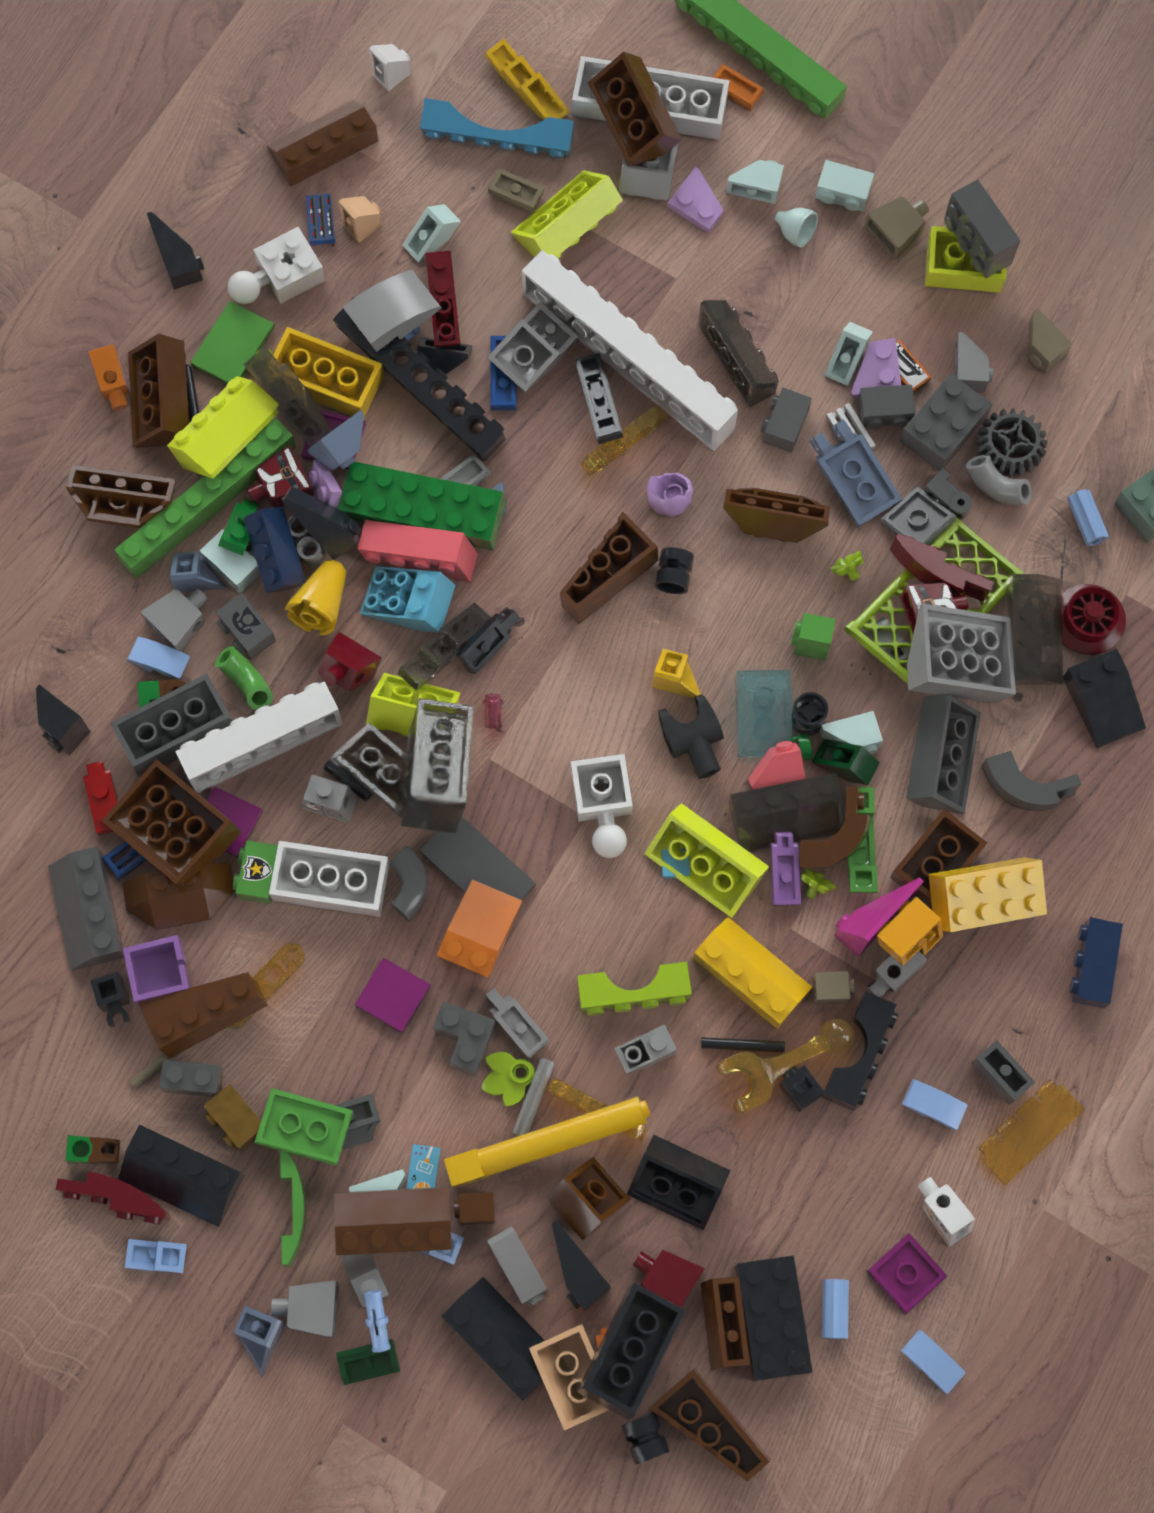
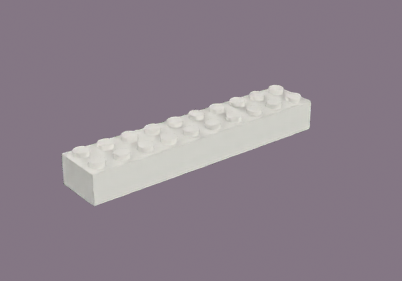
M542 250L521 271L522 294L536 306L539 302L545 305L578 335L581 343L595 354L600 352L601 359L710 449L715 452L733 433L738 413L735 403L731 399L723 398L717 393L716 388L710 382L701 380L692 367L684 366L679 362L671 350H665L658 345L657 340L651 334H645L641 331L633 319L625 318L620 314L618 308L612 302L603 300L595 288L592 286L587 287L582 283L579 276L574 271L565 269L557 257L552 254L548 255Z

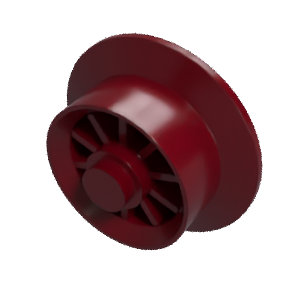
M1081 584L1069 588L1057 599L1052 611V625L1055 634L1066 647L1080 654L1097 655L1112 649L1120 641L1126 628V614L1121 602L1112 592L1098 585Z

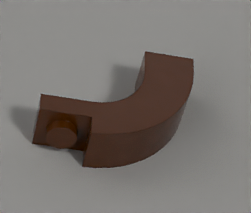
M847 787L846 816L844 824L838 833L825 840H801V868H826L834 866L849 858L860 847L869 828L870 816L859 814L860 810H864L865 794L860 793L859 787Z

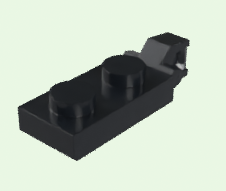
M506 607L499 614L493 615L455 655L470 673L476 674L511 638L509 634L512 630L510 628L520 617L514 610Z

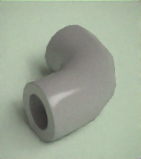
M980 455L967 462L966 468L976 487L989 498L1003 504L1026 505L1030 502L1032 489L1027 479H1011L1002 475L995 468L989 455Z

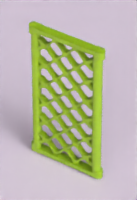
M957 517L955 522L929 544L939 549L943 545L953 547L956 558H945L944 562L954 563L960 567L961 563H972L975 565L976 574H981L979 563H990L993 565L994 575L983 576L988 580H993L997 590L993 594L989 593L986 597L987 600H984V602L979 601L981 607L977 611L974 609L966 611L989 614L1015 585H1020L1026 579V575L1019 568L1010 563ZM956 532H959L969 542L959 541ZM959 547H971L974 558H961ZM977 548L989 558H979ZM997 565L1000 566L1004 571H1006L1010 576L1008 577L1005 575H1000L998 573ZM905 569L855 621H850L844 627V630L908 685L907 670L901 666L907 665L908 660H900L898 658L897 648H911L913 634L910 625H895L893 614H905L904 609H895L890 600L894 595L901 596L905 586L908 585L907 582L911 578L918 580ZM878 612L888 614L891 625H877L874 616ZM864 629L871 631L873 633L874 642L870 640L866 635H864L860 630ZM877 631H890L892 643H880L877 639ZM895 631H908L911 643L897 642ZM881 648H892L894 659Z

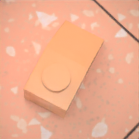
M365 196L342 198L338 201L343 227L358 243L382 226L381 209L375 202L370 203Z

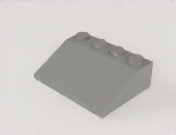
M929 604L919 605L907 662L908 690L937 695L950 694L953 697L994 703L1016 695L1011 618Z

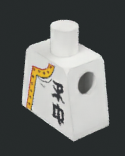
M930 1177L918 1186L925 1196L923 1202L924 1212L949 1247L972 1232L975 1218L948 1184L939 1189ZM938 1205H945L946 1207H945V1208H942V1207H939Z

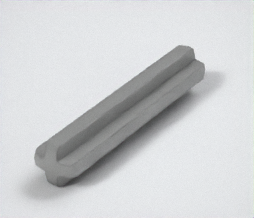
M541 1058L513 1129V1135L516 1137L530 1131L554 1068V1063L548 1059Z

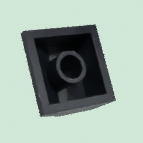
M38 685L36 687L38 725L44 732L42 737L57 753L60 754L63 750L70 756L91 731L79 714L41 685Z

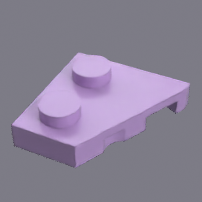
M697 167L685 179L667 205L668 208L707 233L720 220L724 211Z
M895 338L869 342L852 388L853 398L858 397L860 388L901 385Z
M314 460L312 471L308 475L313 488V496L338 509L342 491L329 468L318 460Z

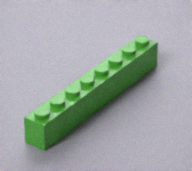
M675 0V3L682 11L690 13L700 25L706 26L713 31L719 40L727 42L737 54L749 59L755 68L767 73L774 83L785 87L795 99H800L808 105L814 114H819L826 119L844 100L847 88L844 83L738 1Z
M277 418L273 419L214 479L206 476L202 477L169 506L114 549L120 562L136 579L253 484L257 480L255 469L288 446L294 450L296 445L293 435Z

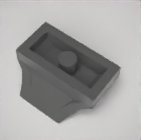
M373 1094L335 1105L353 1110L343 1149L373 1140L375 1128L380 1122Z

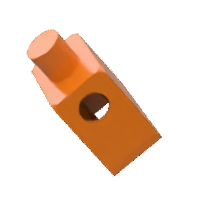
M114 344L88 351L105 401L110 400L114 411L128 407L125 396L130 394V390Z

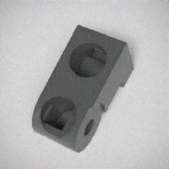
M942 468L926 485L924 491L961 520L967 516L972 507V499L967 493L958 491L948 482L950 474Z

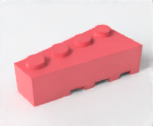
M365 520L357 548L365 560L370 563L379 564L381 562L408 569L438 571L448 578L470 583L478 556L477 551L464 533Z

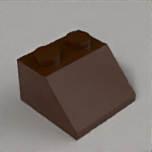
M594 1157L566 1176L546 1196V1199L552 1204L554 1209L559 1212L582 1240L596 1231L630 1200Z

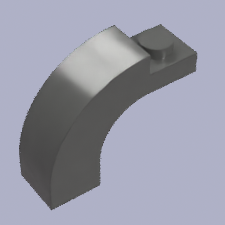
M1012 751L986 758L982 764L985 776L993 790L1009 804L1028 811L1055 809L1060 803L1058 797L1063 800L1076 794L1075 791L1081 785L1078 774L1051 783L1031 781L1020 772Z

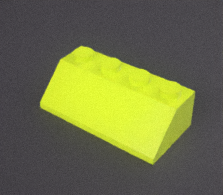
M583 170L510 233L534 257L543 250L548 255L552 254L559 259L563 251L577 244L580 237L587 231L594 229L598 225V221L605 215L613 213L617 208L616 206L623 199L608 175Z
M237 376L230 380L227 386L217 396L213 397L209 404L200 413L196 414L192 421L182 431H179L167 446L183 469L214 479L283 408L254 381Z
M682 803L668 815L644 853L655 863L676 875L677 879L731 918L734 917L769 868L760 859ZM679 849H686V852H681ZM662 850H669L670 855L677 860H684L689 856L690 876H684L663 861Z

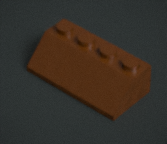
M623 51L588 82L628 166H634L663 156L682 141L641 57Z
M353 100L266 146L290 186H293L379 140L377 126L363 105Z
M157 334L128 352L134 448L167 446L174 439V436L189 424L184 341L163 334Z
M449 1187L336 1192V1256L451 1250Z

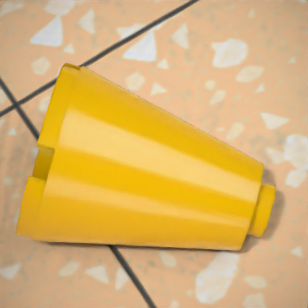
M336 560L324 561L288 601L285 610L289 611L287 617L304 631L319 630L318 635H329L334 631L347 575L344 566Z

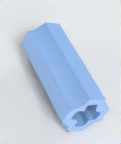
M1083 489L1070 495L1067 501L1086 546H1094L1107 540L1109 537L1090 490Z
M825 1279L823 1280L822 1338L848 1339L849 1280Z

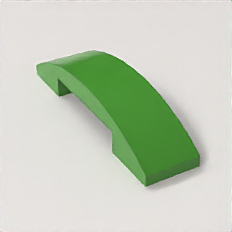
M859 787L860 793L865 794L864 810H860L859 814L869 815L870 824L866 837L860 847L847 858L850 893H878L873 819L875 813L874 787Z
M280 1151L281 1179L283 1181H292L293 1235L281 1236L282 1265L291 1267L304 1237L307 1214L306 1195L302 1177L295 1161L289 1153Z

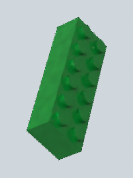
M353 462L349 465L338 509L347 513L351 519L360 524H364L365 520L461 532L466 535L473 547L494 551L506 506V499L503 491Z

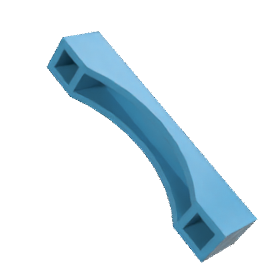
M425 98L420 129L422 133L426 134L425 137L439 140L441 136L450 137V141L456 143H465V140L475 141V145L481 147H490V144L500 145V149L507 151L521 148L528 154L539 155V151L549 153L550 157L562 159L564 155L570 156L575 124L572 120L548 117L526 128L496 130L469 120L448 101Z

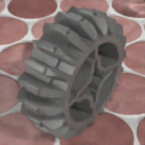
M1003 408L999 415L995 412L991 414L990 420L985 419L982 424L983 427L979 428L978 436L980 437L977 438L976 445L980 447L977 452L978 455H989L992 463L999 469L998 471L1001 474L1007 471L1010 478L1016 471L1018 476L1021 477L1025 471L1028 473L1032 472L1034 466H1039L1041 458H1044L1046 454L1044 448L1048 444L1047 440L1044 439L1046 431L1040 430L1041 422L1033 423L1034 415H1031L1029 418L1025 417V410L1021 411L1020 414H1016V410L1013 408L1008 414ZM1002 428H1012L1011 430H1002ZM1015 436L1013 441L1014 445H1012L1011 450H1009V442L1011 441L1012 437ZM995 447H998L1002 451V454L999 453ZM1013 455H1026L1021 458H1011Z

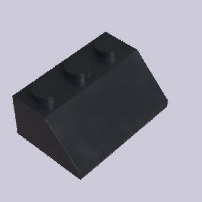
M653 1134L627 1195L704 1230L731 1170Z

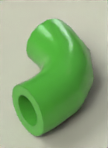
M233 646L224 649L217 657L215 666L237 686L252 709L257 710L263 706H270L273 694L258 670Z

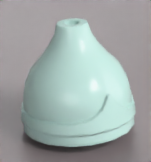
M799 207L789 211H779L776 214L775 221L780 225L782 234L787 241L794 246L803 247L810 241L815 232L818 215L813 210Z

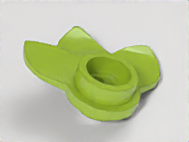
M496 1052L488 1055L486 1061L493 1072L484 1080L481 1089L491 1095H503L506 1106L519 1103L525 1095L526 1086L531 1084L535 1074L533 1065L524 1059L516 1060L507 1052ZM524 1069L526 1076L520 1079L516 1077V1071Z

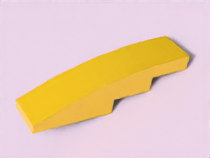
M505 38L485 52V58L498 74L542 120L548 117L562 119L570 113L569 109L541 73L538 72L536 74L522 55L518 56Z

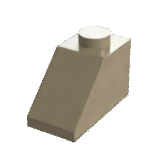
M1037 308L1033 311L1029 321L1028 356L1036 368H1040L1046 373L1068 355L1072 343Z

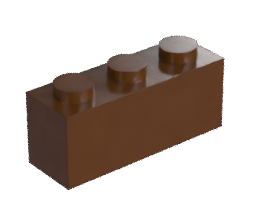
M739 1277L713 1278L700 1283L711 1370L733 1369L750 1365Z

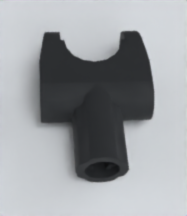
M703 694L695 696L698 716L691 723H679L672 715H669L666 708L658 711L663 736L672 757L675 758L688 753L699 779L710 777L721 770L710 744L724 739L717 716Z

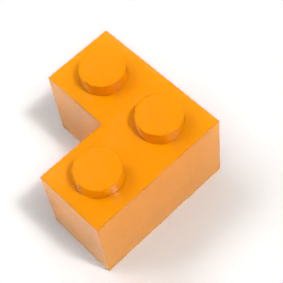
M917 897L911 902H905L899 908L898 915L892 921L888 920L880 928L877 935L879 945L902 966L918 951L924 956L943 938L941 918Z

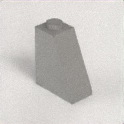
M511 1226L487 1240L490 1249L521 1304L524 1305L528 1302L531 1307L545 1298L543 1293L547 1291V1288L514 1228Z

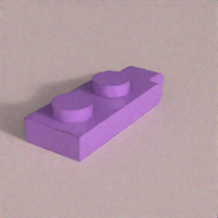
M775 832L774 843H770L769 846L772 906L801 905L798 843H793L792 832Z

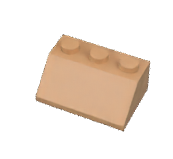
M582 1324L529 1348L564 1431L609 1411V1409L576 1392L595 1355Z

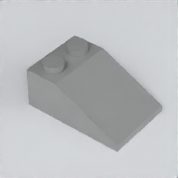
M678 144L665 155L634 166H628L624 158L621 168L619 193L629 196L649 197L654 200H669Z

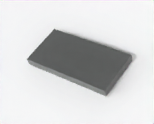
M458 812L419 850L426 859L464 893H466L471 881L475 880L523 900L536 886V883Z

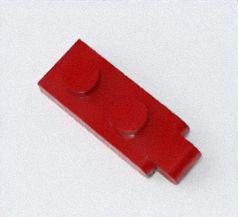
M102 761L87 764L88 775L83 776L96 833L99 836L114 832L101 821L118 803L110 769L105 770Z

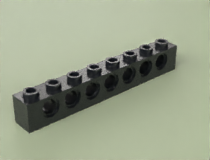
M344 308L332 319L339 330L372 360L381 363L385 372L484 462L506 440L503 433L505 429L495 419L489 421L484 416L485 410L478 403L474 402L471 404L465 399L467 394L458 385L452 387L446 381L448 377L439 368L433 370L428 365L429 359L420 351L415 353L409 348L411 343L405 337L401 340L398 336L395 337L386 348H381L376 352ZM401 356L409 357L405 365H397V359ZM419 373H426L427 378L425 381L420 383L415 381V377ZM436 391H446L444 398L439 400L433 398ZM456 407L465 408L461 416L455 417L452 415V411ZM482 424L484 428L480 433L473 434L470 432L473 425Z

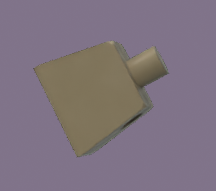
M899 197L867 213L864 226L896 260L923 232L925 220L922 216L929 212V208L921 199L911 205L904 197Z

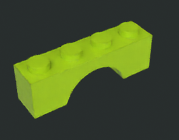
M687 962L659 965L654 980L639 990H625L617 987L609 980L605 972L577 975L581 1013L587 1012L588 1016L604 1014V1010L615 1009V1012H627L631 1010V1006L642 1005L643 1009H652L659 1007V1003L670 1002L672 1006L682 1005L686 1003V999H691L692 995Z

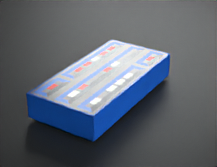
M331 193L305 196L310 245L336 243Z

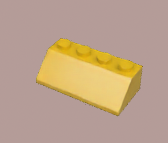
M729 917L715 928L694 952L693 959L777 1030L813 988Z

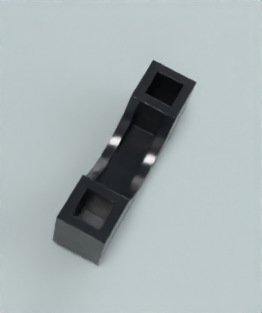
M869 992L864 993L853 1018V1022L860 1029L864 1037L865 1049L863 1056L852 1066L834 1068L822 1098L850 1110H854L857 1104L862 1106L868 1090L864 1089L867 1078L873 1079L878 1064L874 1063L877 1053L883 1054L888 1039L884 1038L887 1028L893 1029L898 1014L894 1012L897 1004Z

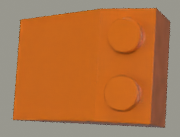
M472 880L446 931L437 956L483 976L491 977L523 901Z

